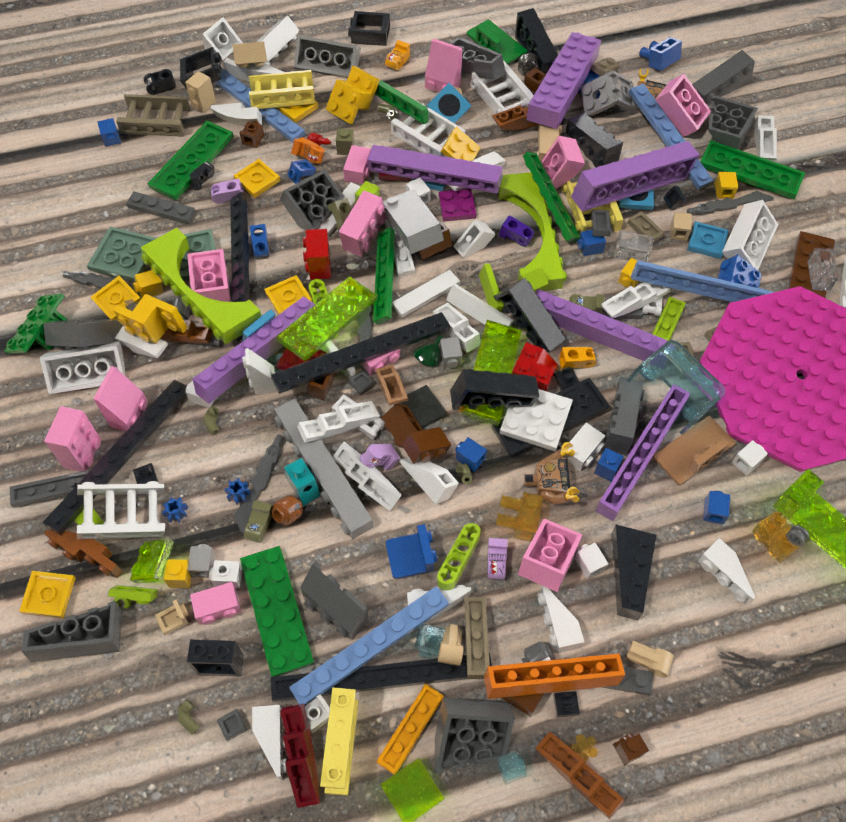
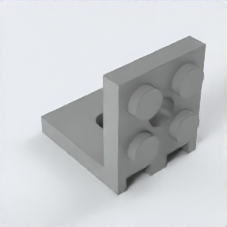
M611 71L581 86L585 114L591 117L614 105H618L632 113L637 111V104L629 94V90L633 88L632 81L615 71ZM600 92L601 95L596 99V94Z

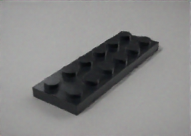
M590 377L556 393V395L573 400L562 433L610 409V405ZM504 418L491 425L492 430L510 458L537 446L499 434Z

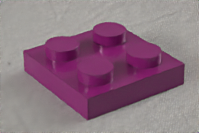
M472 189L438 192L443 222L476 219Z

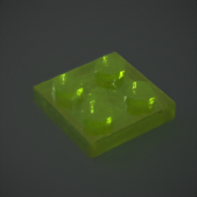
M167 538L144 542L139 549L137 562L131 570L130 581L134 583L160 581L174 541Z
M419 758L380 784L402 822L416 821L445 800Z

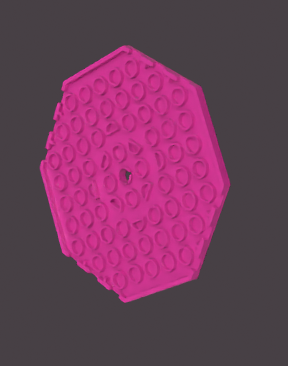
M801 286L729 303L698 363L706 377L705 381L709 391L715 398V405L720 417L723 418L726 424L725 429L728 435L746 445L753 440L764 448L768 453L767 456L799 472L827 466L842 460L845 461L846 308ZM802 372L804 379H799L796 373Z

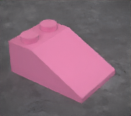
M436 39L432 40L425 73L426 89L439 93L448 83L453 87L459 88L461 86V47Z
M558 136L541 161L555 189L575 177L585 164L576 139Z
M223 249L188 254L191 289L210 299L231 302Z
M113 366L110 367L94 397L95 403L109 426L125 432L135 423L141 413L146 410L148 404L144 393Z

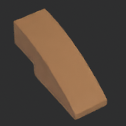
M394 365L375 369L379 387L389 406L408 401L403 384Z

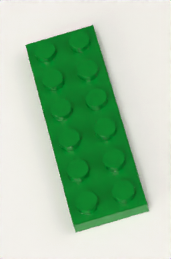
M206 121L147 183L149 188L176 201L191 185L190 173L204 162L211 163L234 138L233 132L210 121Z
M710 140L700 161L707 170L716 173L736 172V177L739 181L793 200L805 175V172Z
M280 545L241 557L240 561L271 677L282 676L315 665Z

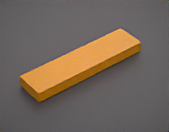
M427 684L423 686L377 759L376 763L396 776L443 700L444 695Z

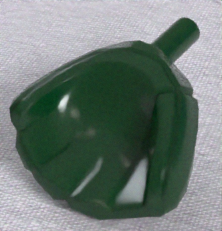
M438 335L434 344L429 343L414 350L413 356L425 366L437 367L440 362V348L438 344L443 336Z

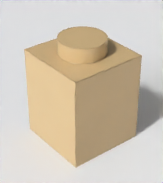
M674 212L670 225V239L688 240L691 232L692 214Z

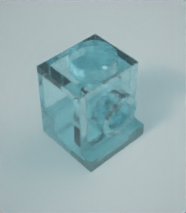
M422 624L418 627L414 651L419 652V657L431 659V656L439 655L445 629ZM425 638L429 640L427 647L424 645Z
M516 751L498 758L496 763L505 785L527 776L524 760L518 753L516 754Z

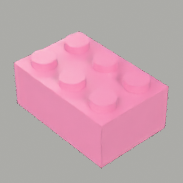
M684 73L669 81L655 99L683 137L697 131L711 113L709 107Z
M363 190L339 230L345 251L359 257H363L364 253L368 252L372 239L377 237L379 227L386 221L382 197Z
M60 406L44 442L64 468L81 472L88 470V467L92 465L96 449H99L101 445V438L84 411Z
M543 519L523 556L518 575L558 592L577 552L582 534Z

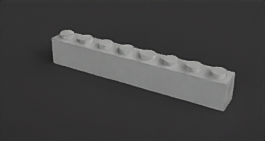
M295 398L275 408V423L279 428L282 427L284 429L283 435L287 442L291 441L294 445L292 449L295 455L303 459L312 473L317 486L322 490L320 494L325 503L329 502L332 506L330 510L334 518H339L342 522L340 526L344 534H349L353 540L372 529V518L322 440L304 442L297 426L299 422L309 420Z

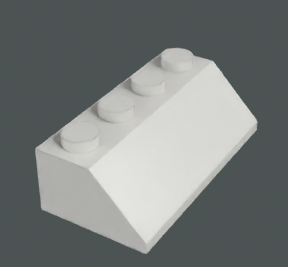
M288 15L273 25L257 41L265 42L268 62L265 64L270 65V60L273 61L279 56V51L282 52L288 47V42L291 43L297 38L296 34L299 32V29Z
M763 200L744 204L722 251L727 259L738 254L757 270H759L778 226Z
M121 342L89 346L87 350L69 349L50 352L40 357L49 394L101 386L111 366L118 369L125 376V361Z

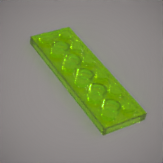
M349 276L277 335V341L306 361L377 300V295Z
M486 320L473 370L512 374L522 330ZM504 404L496 408L481 405L477 406V409H469V406H463L461 414L498 426Z

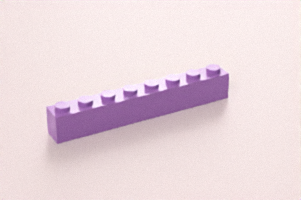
M379 145L372 146L367 159L369 171L412 179L421 178L424 181L497 194L503 178L502 166Z
M540 289L536 290L535 294L542 300L543 306L552 315L553 321L558 327L664 369L675 343Z
M303 296L192 379L195 393L208 404L246 376V368L243 366L242 357L246 356V348L267 360L289 343L292 337H297L306 330V322L312 319L314 323L318 321L317 305Z
M674 384L672 385L599 501L596 509L597 513L611 521L615 520L685 406L691 393Z

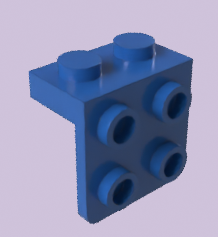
M737 254L721 263L717 279L759 288L761 273Z
M425 524L417 526V534L392 538L386 541V549L394 579L434 571V563L437 562L435 550H431L430 543H433L431 531L426 530Z

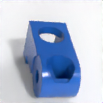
M266 225L250 226L255 258L269 256ZM256 230H262V231H263V232L254 233V231H256Z

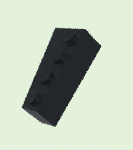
M531 8L518 12L515 39L528 50L527 56L534 66L544 74H547L558 54L535 9Z
M585 113L567 120V135L572 139H576L578 146L584 152V155L591 160L594 167L597 168L598 166L619 161L623 146L621 140H615V136L612 133H606L603 126L598 127L596 121Z
M615 524L611 537L613 540L612 551L615 567L617 615L638 621L644 612L657 535Z

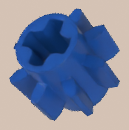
M239 478L233 482L229 481V487L224 489L225 493L228 494V501L234 500L236 505L242 501L246 502V496L251 494L247 481L242 483Z
M171 497L167 503H163L166 510L162 511L164 517H167L169 523L173 520L180 523L181 519L187 517L184 510H187L188 506L186 503H183L181 497L178 500Z

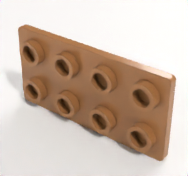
M708 416L657 452L653 459L680 486L732 448L736 442L711 416Z

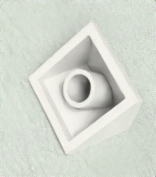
M224 17L202 34L205 49L213 47L216 52L220 53L222 60L233 52L232 44L242 43Z

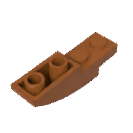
M521 105L492 115V118L501 129L520 130L539 125L527 120L528 107L523 108Z
M46 530L44 533L49 539L47 543L56 550L58 548L64 550L62 554L72 561L75 558L81 563L85 559L91 565L96 563L100 566L98 569L106 576L112 574L118 578L122 573L118 565L109 559L113 554L102 543L94 539H77V533L64 531L61 535L52 530Z

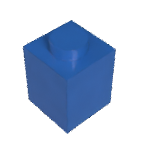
M114 118L97 122L105 147L121 143Z
M592 230L583 231L580 234L577 245L578 249L582 251L583 256L603 253L606 240L604 236H592Z
M469 437L464 442L461 441L455 449L456 460L462 464H468L473 472L486 459L487 449Z
M605 448L597 463L594 474L612 482L624 456Z
M717 490L709 491L704 501L703 521L724 524L729 517L730 495Z

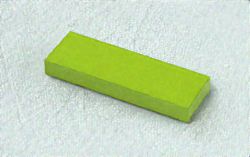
M484 264L479 273V278L487 303L501 312L504 304L500 300L496 301L493 297L499 292L491 265Z
M669 296L652 334L670 341L686 302Z

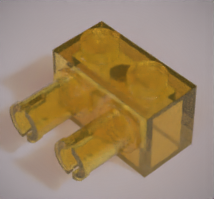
M523 492V496L519 499L502 494L500 507L517 510L519 515L514 517L498 513L496 526L514 529V538L531 542L537 532L544 496Z
M775 511L759 522L752 532L756 539L768 549L769 554L781 563L797 552L802 546H796L787 539L786 534L790 531L791 527L786 522V516L782 518L783 513Z

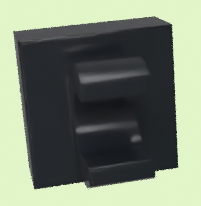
M675 185L663 197L670 210H675L678 206H683L687 202L679 186Z
M567 367L563 368L562 371L555 372L554 377L561 391L579 383L573 368Z
M152 463L133 469L137 484H146L151 481L159 483Z
M576 691L553 694L556 717L579 716L580 711Z

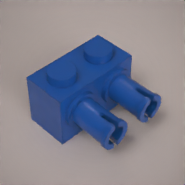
M668 37L660 43L653 41L650 43L649 49L646 47L640 49L639 56L649 59V67L661 71L681 58L682 41L672 37Z

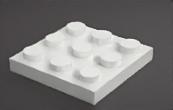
M538 389L539 398L532 407L508 408L499 434L556 452L573 400Z

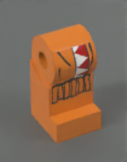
M302 137L294 139L291 154L302 156L310 162L320 164L322 163L325 149Z

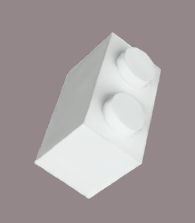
M585 423L570 441L573 446L568 451L573 449L575 455L571 457L565 455V458H568V463L579 471L584 466L588 467L594 459L592 456L595 453L599 454L604 448L605 444L603 441L605 435L588 423Z

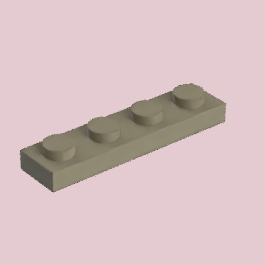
M464 597L467 679H484L487 667L490 666L486 597Z

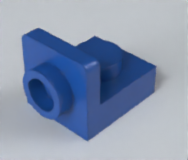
M308 160L292 161L287 175L297 184L302 176L314 175L316 168Z

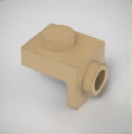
M177 599L172 601L173 606L155 615L164 635L189 624L186 618L189 615L184 603L180 605Z

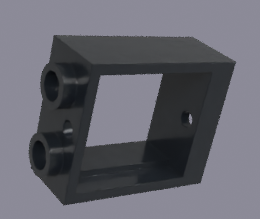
M354 11V16L350 19L351 27L348 28V37H351V43L387 46L390 31V13ZM357 25L381 27V31L357 29Z
M211 47L180 59V82L186 90L185 82L194 75L193 71L211 65V68L203 70L201 73L210 77L211 83L221 80L222 58L220 53Z
M190 639L187 663L197 675L242 676L244 654L236 641Z

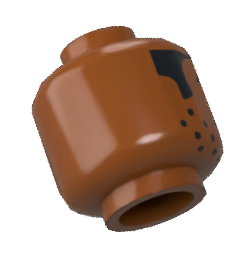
M287 495L274 503L272 516L278 523L283 525L291 524L302 516V503L296 497Z

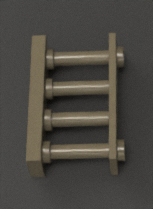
M124 94L128 112L126 117H117L116 123L120 134L184 137L185 131L180 118L182 111H190L187 97ZM135 109H144L142 118H133ZM151 109L160 110L158 119H149ZM167 110L175 111L173 120L164 119Z

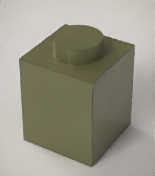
M337 129V155H348L351 146H355L354 129Z

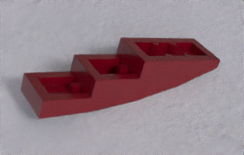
M304 703L282 708L280 714L286 732L282 738L288 756L285 765L297 808L319 804L320 797L315 754Z

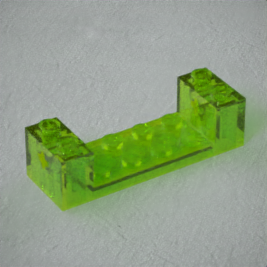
M807 469L780 496L773 507L791 523L803 527L809 533V538L846 569V517L816 493L824 484V481L810 469Z

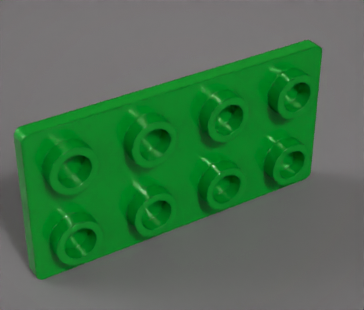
M489 19L471 28L466 33L478 45L502 54L503 61L507 65L519 59L523 54L526 55L528 51Z
M61 293L39 297L34 309L26 315L27 319L17 328L15 336L7 342L4 352L6 354L26 353L34 341L44 349L50 350L52 346L46 345L43 323L67 320L56 310L65 296Z

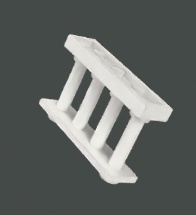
M503 61L505 71L496 78L501 79L503 83L487 88L485 84L495 79L484 77L480 79L475 72L472 73V80L470 82L472 89L480 95L494 114L519 105L526 108L534 96L505 61ZM505 88L512 91L498 98L493 95V93ZM515 97L520 101L506 108L501 104Z
M429 108V122L421 124L416 129L409 127L416 120L411 116L403 122L396 118L391 121V134L422 153L443 157L445 155L440 151L446 140L440 145L433 141L443 132L450 135L456 126L465 133L462 127ZM430 125L437 128L428 137L420 134Z
M151 481L146 484L95 485L93 482H84L82 485H78L77 495H84V523L77 525V539L163 537L165 523L157 521V494L163 493L164 484ZM136 494H149V521L147 524H138L136 521ZM93 495H106V522L104 525H95L93 523ZM114 495H127L128 522L125 524L114 522Z

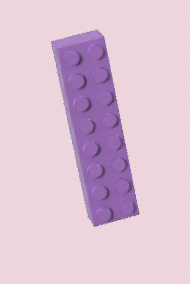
M572 32L529 102L527 120L555 129L558 128L598 57L601 40L580 33Z
M686 141L585 170L580 174L571 198L583 212L685 180L700 154Z

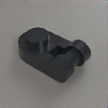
M204 162L190 173L193 190H200L202 184L213 177L215 171L212 164Z

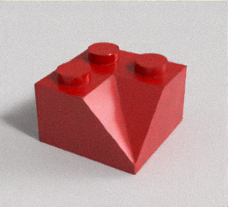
M327 228L306 230V237H303V247L306 248V251H303L305 271L309 273L310 280L330 279L331 264Z
M526 342L512 370V374L535 376L538 389L547 392L559 365L543 348Z

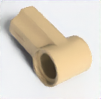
M450 624L448 627H444L438 662L457 666L461 665L463 646H461L462 630L458 628V625Z
M632 641L626 660L648 668V671H652L655 676L666 678L674 655L664 649H652Z

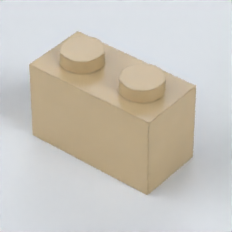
M264 41L232 44L235 65H239V68H248V64H255V67L264 66V63H268Z
M198 71L185 82L191 106L195 110L205 113L211 105L216 103L210 77Z

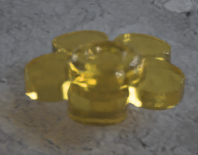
M577 735L575 739L578 744H572L571 749L579 753V756L585 762L588 760V755L592 758L596 757L597 749L592 747L596 744L594 737L589 736L585 741L584 735Z

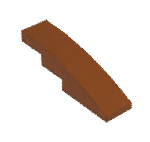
M184 320L188 327L184 333L178 330L172 331L168 328L160 338L178 342L209 343L213 331L210 328L207 329L204 324H195L192 320Z
M549 731L535 747V750L567 782L609 820L623 804L624 798L608 786L604 779L591 769L582 757L552 732Z

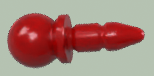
M310 133L307 136L308 140L319 146L332 143L328 138H323L320 134Z

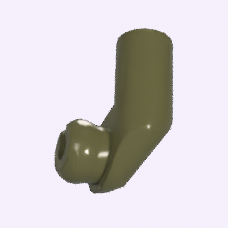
M379 104L378 111L386 113L389 119L393 120L397 117V111L394 106Z
M211 406L203 418V423L211 435H216L220 431L215 424L219 413L218 408L215 406Z
M458 463L456 472L462 473L464 484H470L472 482V474L469 465Z
M184 700L177 708L178 722L193 735L200 725L191 718L190 711L194 708V704L190 700Z

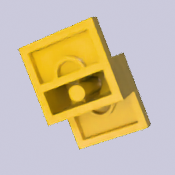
M352 65L347 81L336 79L325 110L349 124H353L358 109L369 110L380 79Z
M147 294L143 296L133 311L119 305L113 310L117 320L125 327L124 330L130 335H138L145 342L151 341L157 344L168 328L182 333L188 328L175 306Z

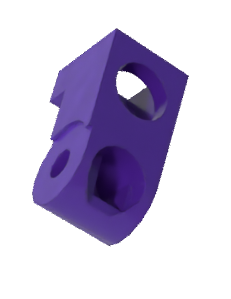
M510 215L502 224L499 236L502 238L508 237L523 247H526L535 235L532 228Z

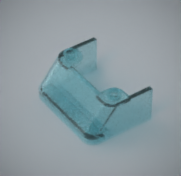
M675 340L666 342L642 362L627 379L630 383L639 374L649 381H655L660 377L670 388L674 384L691 393L686 405L682 408V414L689 423L679 432L681 435L725 395L724 386Z

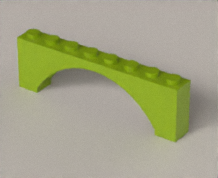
M531 172L503 175L498 191L499 200L509 201L526 211L536 222L542 235L540 251L526 267L519 269L518 280H520L519 276L542 267L549 284L538 289L542 291L562 289L564 281H566V272L562 270L563 260L558 255L559 245L555 243V230L551 228L552 219L551 216L548 217L547 203L544 202L545 198L540 194V189L533 180Z
M178 228L140 247L143 254L141 255L143 262L151 266L154 274L159 275L166 286L169 285L175 296H180L183 304L186 307L189 306L197 318L200 317L204 326L207 329L210 328L218 340L221 339L225 344L230 343L243 335V331L261 317L260 309L250 300L246 302L218 301L196 293L185 284L180 276V267L186 251L190 249L187 237Z

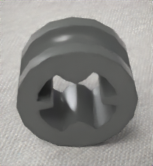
M793 525L790 531L787 532L786 537L794 545L803 546L809 538V533L803 527Z

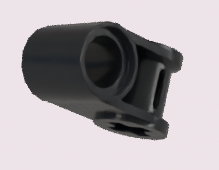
M169 69L148 73L143 78L144 83L147 85L146 91L151 95L171 91L176 87L173 74Z

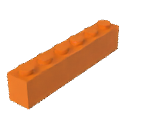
M618 653L488 666L484 675L487 698L494 699L618 686L625 676V671L620 654Z

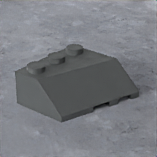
M712 95L708 131L716 142L739 150L755 122L758 108Z
M324 169L285 189L280 201L296 224L304 230L317 229L331 213L327 205L343 199L344 196Z
M75 319L43 323L46 345L54 346V349L87 350L92 345L112 343L123 327V324L117 319Z
M315 561L300 587L305 600L304 604L312 612L314 610L318 611L321 614L320 618L326 624L330 625L332 623L336 626V631L342 637L346 638L348 636L353 640L369 621L367 607L347 589L341 590L340 584L331 574L324 575L320 569L321 565Z
M443 698L435 733V773L443 772V768L455 766V769L464 767L463 764L475 761L480 764L506 758L515 720L509 703Z

